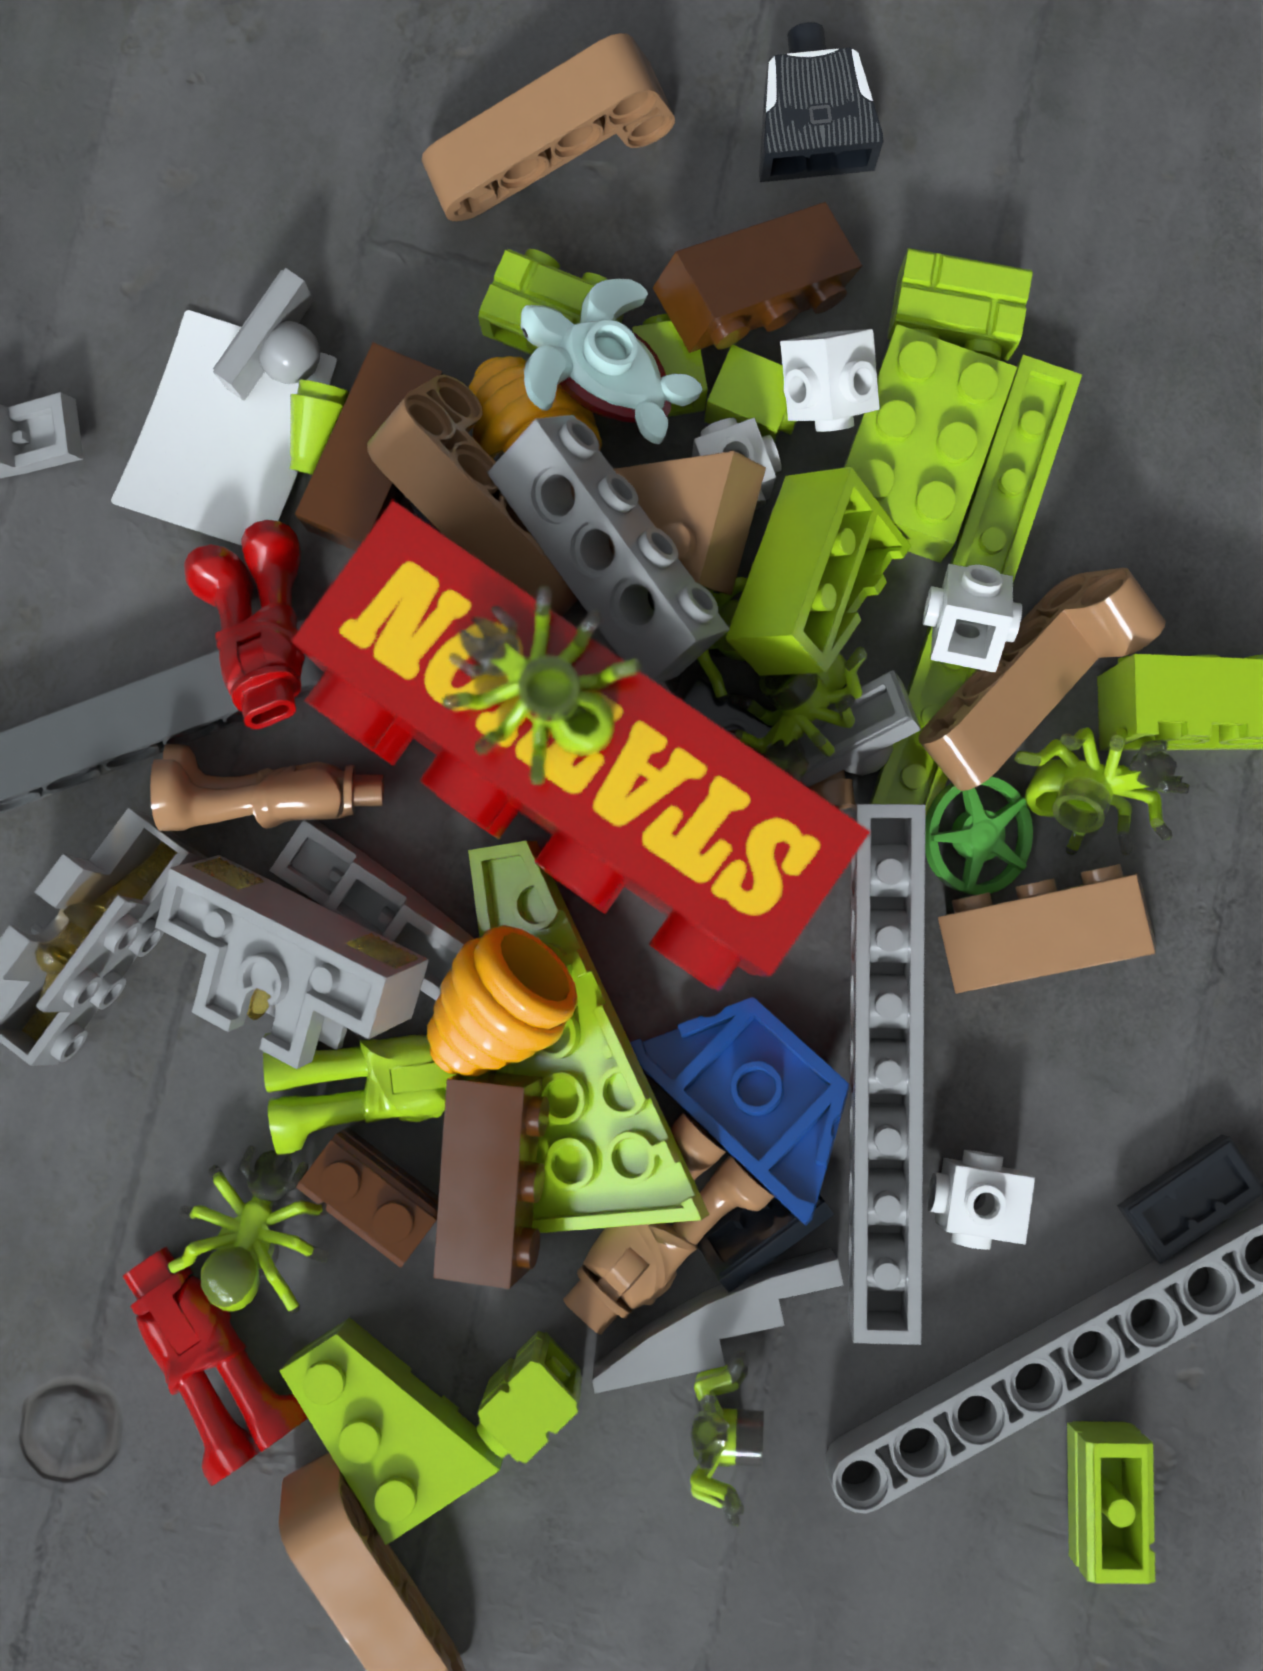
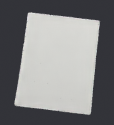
M187 310L184 313L154 402L111 502L115 505L242 546L241 538L244 531L253 523L267 519L279 520L298 471L289 469L291 461L290 394H297L299 383L284 384L272 379L264 372L245 401H243L226 389L213 373V367L241 327ZM320 352V361L317 369L307 380L329 385L337 362L336 358Z

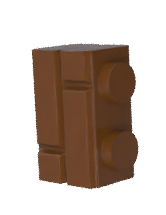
M349 1127L334 1135L296 1186L297 1189L315 1203L325 1202L328 1213L400 1268L437 1221L439 1196Z

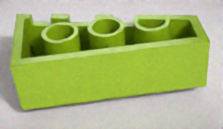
M1133 654L1132 656L1119 658L1117 665L1097 676L1099 751L1110 750V742L1115 730L1118 728H1124L1128 733L1123 750L1263 749V654L1245 658H1224L1219 655Z

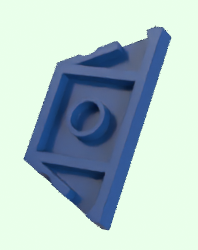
M754 997L724 1007L721 1013L711 1017L699 1016L678 1024V1029L642 1042L641 1039L630 1042L642 1070L796 1218L807 1226L814 1216L850 1089L849 1083Z

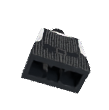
M806 22L794 26L787 33L789 54L775 55L768 62L763 103L759 168L760 183L875 171L884 139L859 53L851 47L826 50L824 28L819 23Z

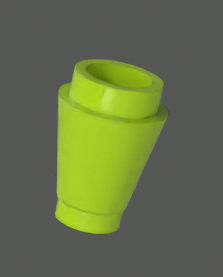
M299 380L297 394H290V470L313 475L348 398L349 391L319 382Z

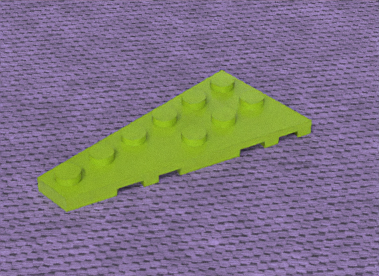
M520 841L468 850L479 937H482L487 930L502 925L527 931L538 937L557 954L568 968L576 986L578 1002L559 1040L553 1045L535 1052L534 1055L527 1059L510 1063L497 1070L500 1073L543 1077L541 1096L547 1097L549 1100L548 1125L544 1136L538 1137L537 1162L544 1164L545 1181L540 1201L534 1203L532 1228H538L540 1233L703 1220L710 1214L556 882L534 862L541 852L537 842Z

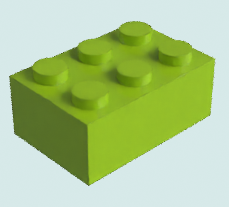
M897 324L877 373L880 409L863 413L843 468L852 467L911 545L908 552L940 563L955 544L1017 366Z

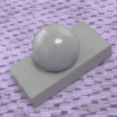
M287 268L284 271L281 270L213 367V373L225 388L243 401H245L264 372L272 379L281 383L295 384L299 383V380H307L313 375L320 361V346L316 336L306 326L299 324L314 302V299L305 281Z
M894 670L861 686L862 696L859 699L830 704L827 709L842 713L846 703H848L855 718L852 728H843L817 719L812 721L816 728L834 746L835 753L832 756H825L805 733L802 738L798 739V742H790L786 746L795 777L801 784L808 788L842 770L860 776L877 772L887 763L893 751V744L921 730L903 682Z

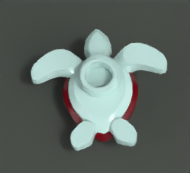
M611 279L597 283L584 299L580 324L574 325L560 311L547 306L526 305L522 309L521 329L525 338L532 345L538 347L525 364L524 384L527 396L541 410L547 411L552 408L557 385L559 384L572 399L584 408L609 419L637 423L639 431L645 439L652 443L660 444L667 432V417L671 411V404L683 407L692 403L701 394L702 386L695 378L686 374L666 375L664 367L650 345L628 327L615 321L627 311L642 306L648 295L647 290L641 284L631 279Z

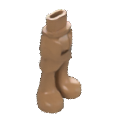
M166 744L163 750V759H154L152 764L150 784L152 814L159 831H183L195 826L218 823L249 815H254L257 822L266 829L276 827L284 822L296 820L338 819L354 815L356 806H383L384 775H356L355 765H346L345 771H342L339 767L331 764L312 762L279 769L265 768L259 770L258 773L243 776L219 777L207 775L201 771L196 755L188 745Z
M683 1112L674 1122L671 1132L695 1181L704 1171L714 1165L726 1150L686 1112ZM730 1154L717 1168L710 1181L700 1192L710 1214L703 1220L674 1222L673 1224L659 1223L605 1228L590 1248L583 1265L577 1270L579 1282L563 1298V1301L584 1323L601 1335L617 1316L626 1319L632 1313V1310L643 1305H652L658 1297L664 1294L671 1287L677 1276L676 1270L698 1248L697 1243L724 1215L736 1207L759 1211L774 1196Z

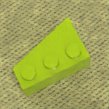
M852 467L785 476L737 609L732 618L730 630H728L725 638L760 676L826 673L861 622L857 612L867 596L880 594L887 583L883 574L892 559L904 558L911 548L909 542Z
M349 1317L295 1352L280 1369V1373L383 1542L387 1545L499 1472L503 1458L496 1455L485 1444L477 1431V1427L458 1412L459 1408L444 1395L442 1397L438 1396L411 1373L412 1369Z

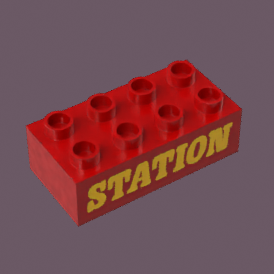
M392 501L291 640L324 672L304 701L330 719V722L392 766L397 763L413 739L437 755L419 782L433 791L439 799L496 839L500 840L518 813L547 832L552 837L534 862L542 868V871L603 914L607 913L625 887L667 916L648 945L710 989L714 988L720 991L737 966L749 975L771 977L871 831L640 671L637 674L616 679L602 689L582 690L598 694L606 700L612 709L614 729L613 736L608 745L598 753L579 756L564 751L554 740L550 729L547 728L545 781L542 783L532 782L533 722L526 715L506 741L491 744L487 740V734L495 730L504 721L519 701L520 694L482 710L458 706L456 698L458 694L463 692L481 694L508 683V676L490 660L505 657V643L522 657L530 659L535 634L536 605L540 602L405 508ZM550 610L549 637L544 663H552L564 652L579 630L552 610ZM590 637L584 652L567 668L575 676L593 675L601 673L610 665L625 661Z

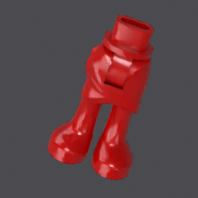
M268 519L253 523L245 529L241 538L243 555L249 570L235 553L226 547L212 544L197 547L188 554L184 562L185 579L193 594L202 601L217 607L219 611L221 631L215 633L217 648L219 649L222 678L232 697L233 704L239 711L243 712L245 725L252 729L265 728L291 717L296 712L294 697L301 691V674L305 661L304 653L291 642L299 631L297 629V616L295 610L291 607L292 585L299 572L301 562L299 539L290 526L280 521ZM253 578L258 587L261 609L254 614L252 612Z
M166 1246L129 1270L122 1277L137 1301L130 1305V1308L134 1314H137L136 1321L139 1331L149 1352L165 1375L171 1395H176L180 1392L196 1424L204 1444L201 1468L210 1486H213L239 1469L259 1452L264 1451L307 1420L308 1417L294 1394L279 1395L263 1380L245 1351L247 1346L239 1338L230 1323L231 1316L229 1311L216 1307L208 1300L201 1288V1280L193 1275L194 1273L190 1266L174 1274L170 1271L168 1264L175 1260V1258ZM216 1367L238 1405L249 1431L238 1425L233 1419L204 1370Z

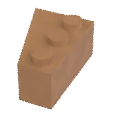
M735 451L613 469L633 486L638 495V504L653 525L667 534L674 542L678 551V559L694 581L708 590L732 595L766 467ZM571 484V494L575 502V491ZM609 537L610 550H611V552H612V554H613V556H614V555H615L614 543H613L611 537Z
M1121 864L1081 872L1083 885L1057 890L1054 878L1017 886L1015 888L1018 899L992 904L990 892L952 900L954 913L940 916L938 921L955 994L1155 954L1157 945L1139 872L1123 876Z

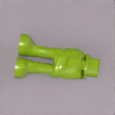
M407 1035L382 1040L362 1039L358 1047L338 1050H315L313 1061L298 1069L263 1051V1072L267 1092L285 1091L305 1085L367 1077L363 1090L317 1096H279L270 1098L268 1101V1119L276 1154H290L301 1150L310 1133L330 1126L363 1120L366 1123H371L389 1118H399L401 1121L421 1122L433 1117L438 1118L445 1111L447 1079L456 1074L445 1072L434 1062L430 1054V1043L427 1035Z

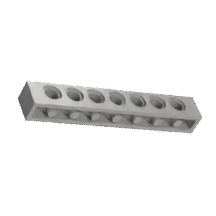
M855 804L852 805V819L871 832L851 860L848 1323L853 1343L921 1345L925 805Z

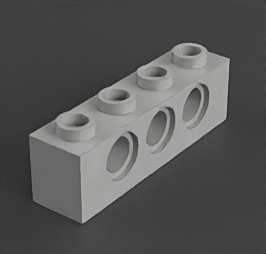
M574 415L535 419L487 474L618 656L625 662L635 660L638 671L657 684L677 677L730 630L718 614V606L714 597L705 587L696 583L678 559V551L674 542L667 534L653 525L638 504V495L635 489L624 477L613 470L598 449L597 437L587 425L577 420ZM571 484L575 491V502L571 494ZM609 537H611V539H612V541H613V543H614V547H615V555H614V556H613V554H612V552H611V550H610ZM648 590L654 598L655 611H653L649 604Z

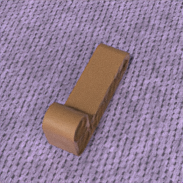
M618 33L594 43L438 139L425 150L421 161L447 219L451 221H464L484 213L615 134L630 148H640L656 142L673 128L675 117L645 54L633 37L628 34Z
M448 375L436 376L407 393L368 441L367 451L371 460L446 538L540 603L547 604L550 610L562 617L579 600L487 474L496 462L468 434L483 415L482 406L478 398L464 383Z
M1128 568L1100 570L1073 575L1054 586L1020 622L1014 642H1005L996 672L977 669L925 725L918 737L919 742L958 790L965 791L975 788L987 781L999 770L1098 658L1122 657L1143 649L1160 635L1166 621Z
M327 1452L286 1475L282 1481L279 1511V1531L284 1547L293 1564L366 1671H466L454 1642L390 1545H385L330 1453Z

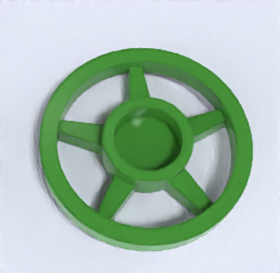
M992 776L981 785L998 791L1009 802L994 813L983 809L975 788L961 791L951 782L935 797L925 818V855L929 866L946 886L967 894L994 893L1003 889L1022 870H1025L1026 862L1031 852L1033 825L1028 806L1026 805L1027 801L1009 783ZM962 792L966 811L955 820L952 830L938 833L944 810L951 800ZM1014 816H1016L1018 827L1015 852L1005 843V826ZM938 842L952 843L957 853L966 858L962 881L955 877L944 864ZM996 856L1008 863L1007 867L995 878L976 884L984 861Z

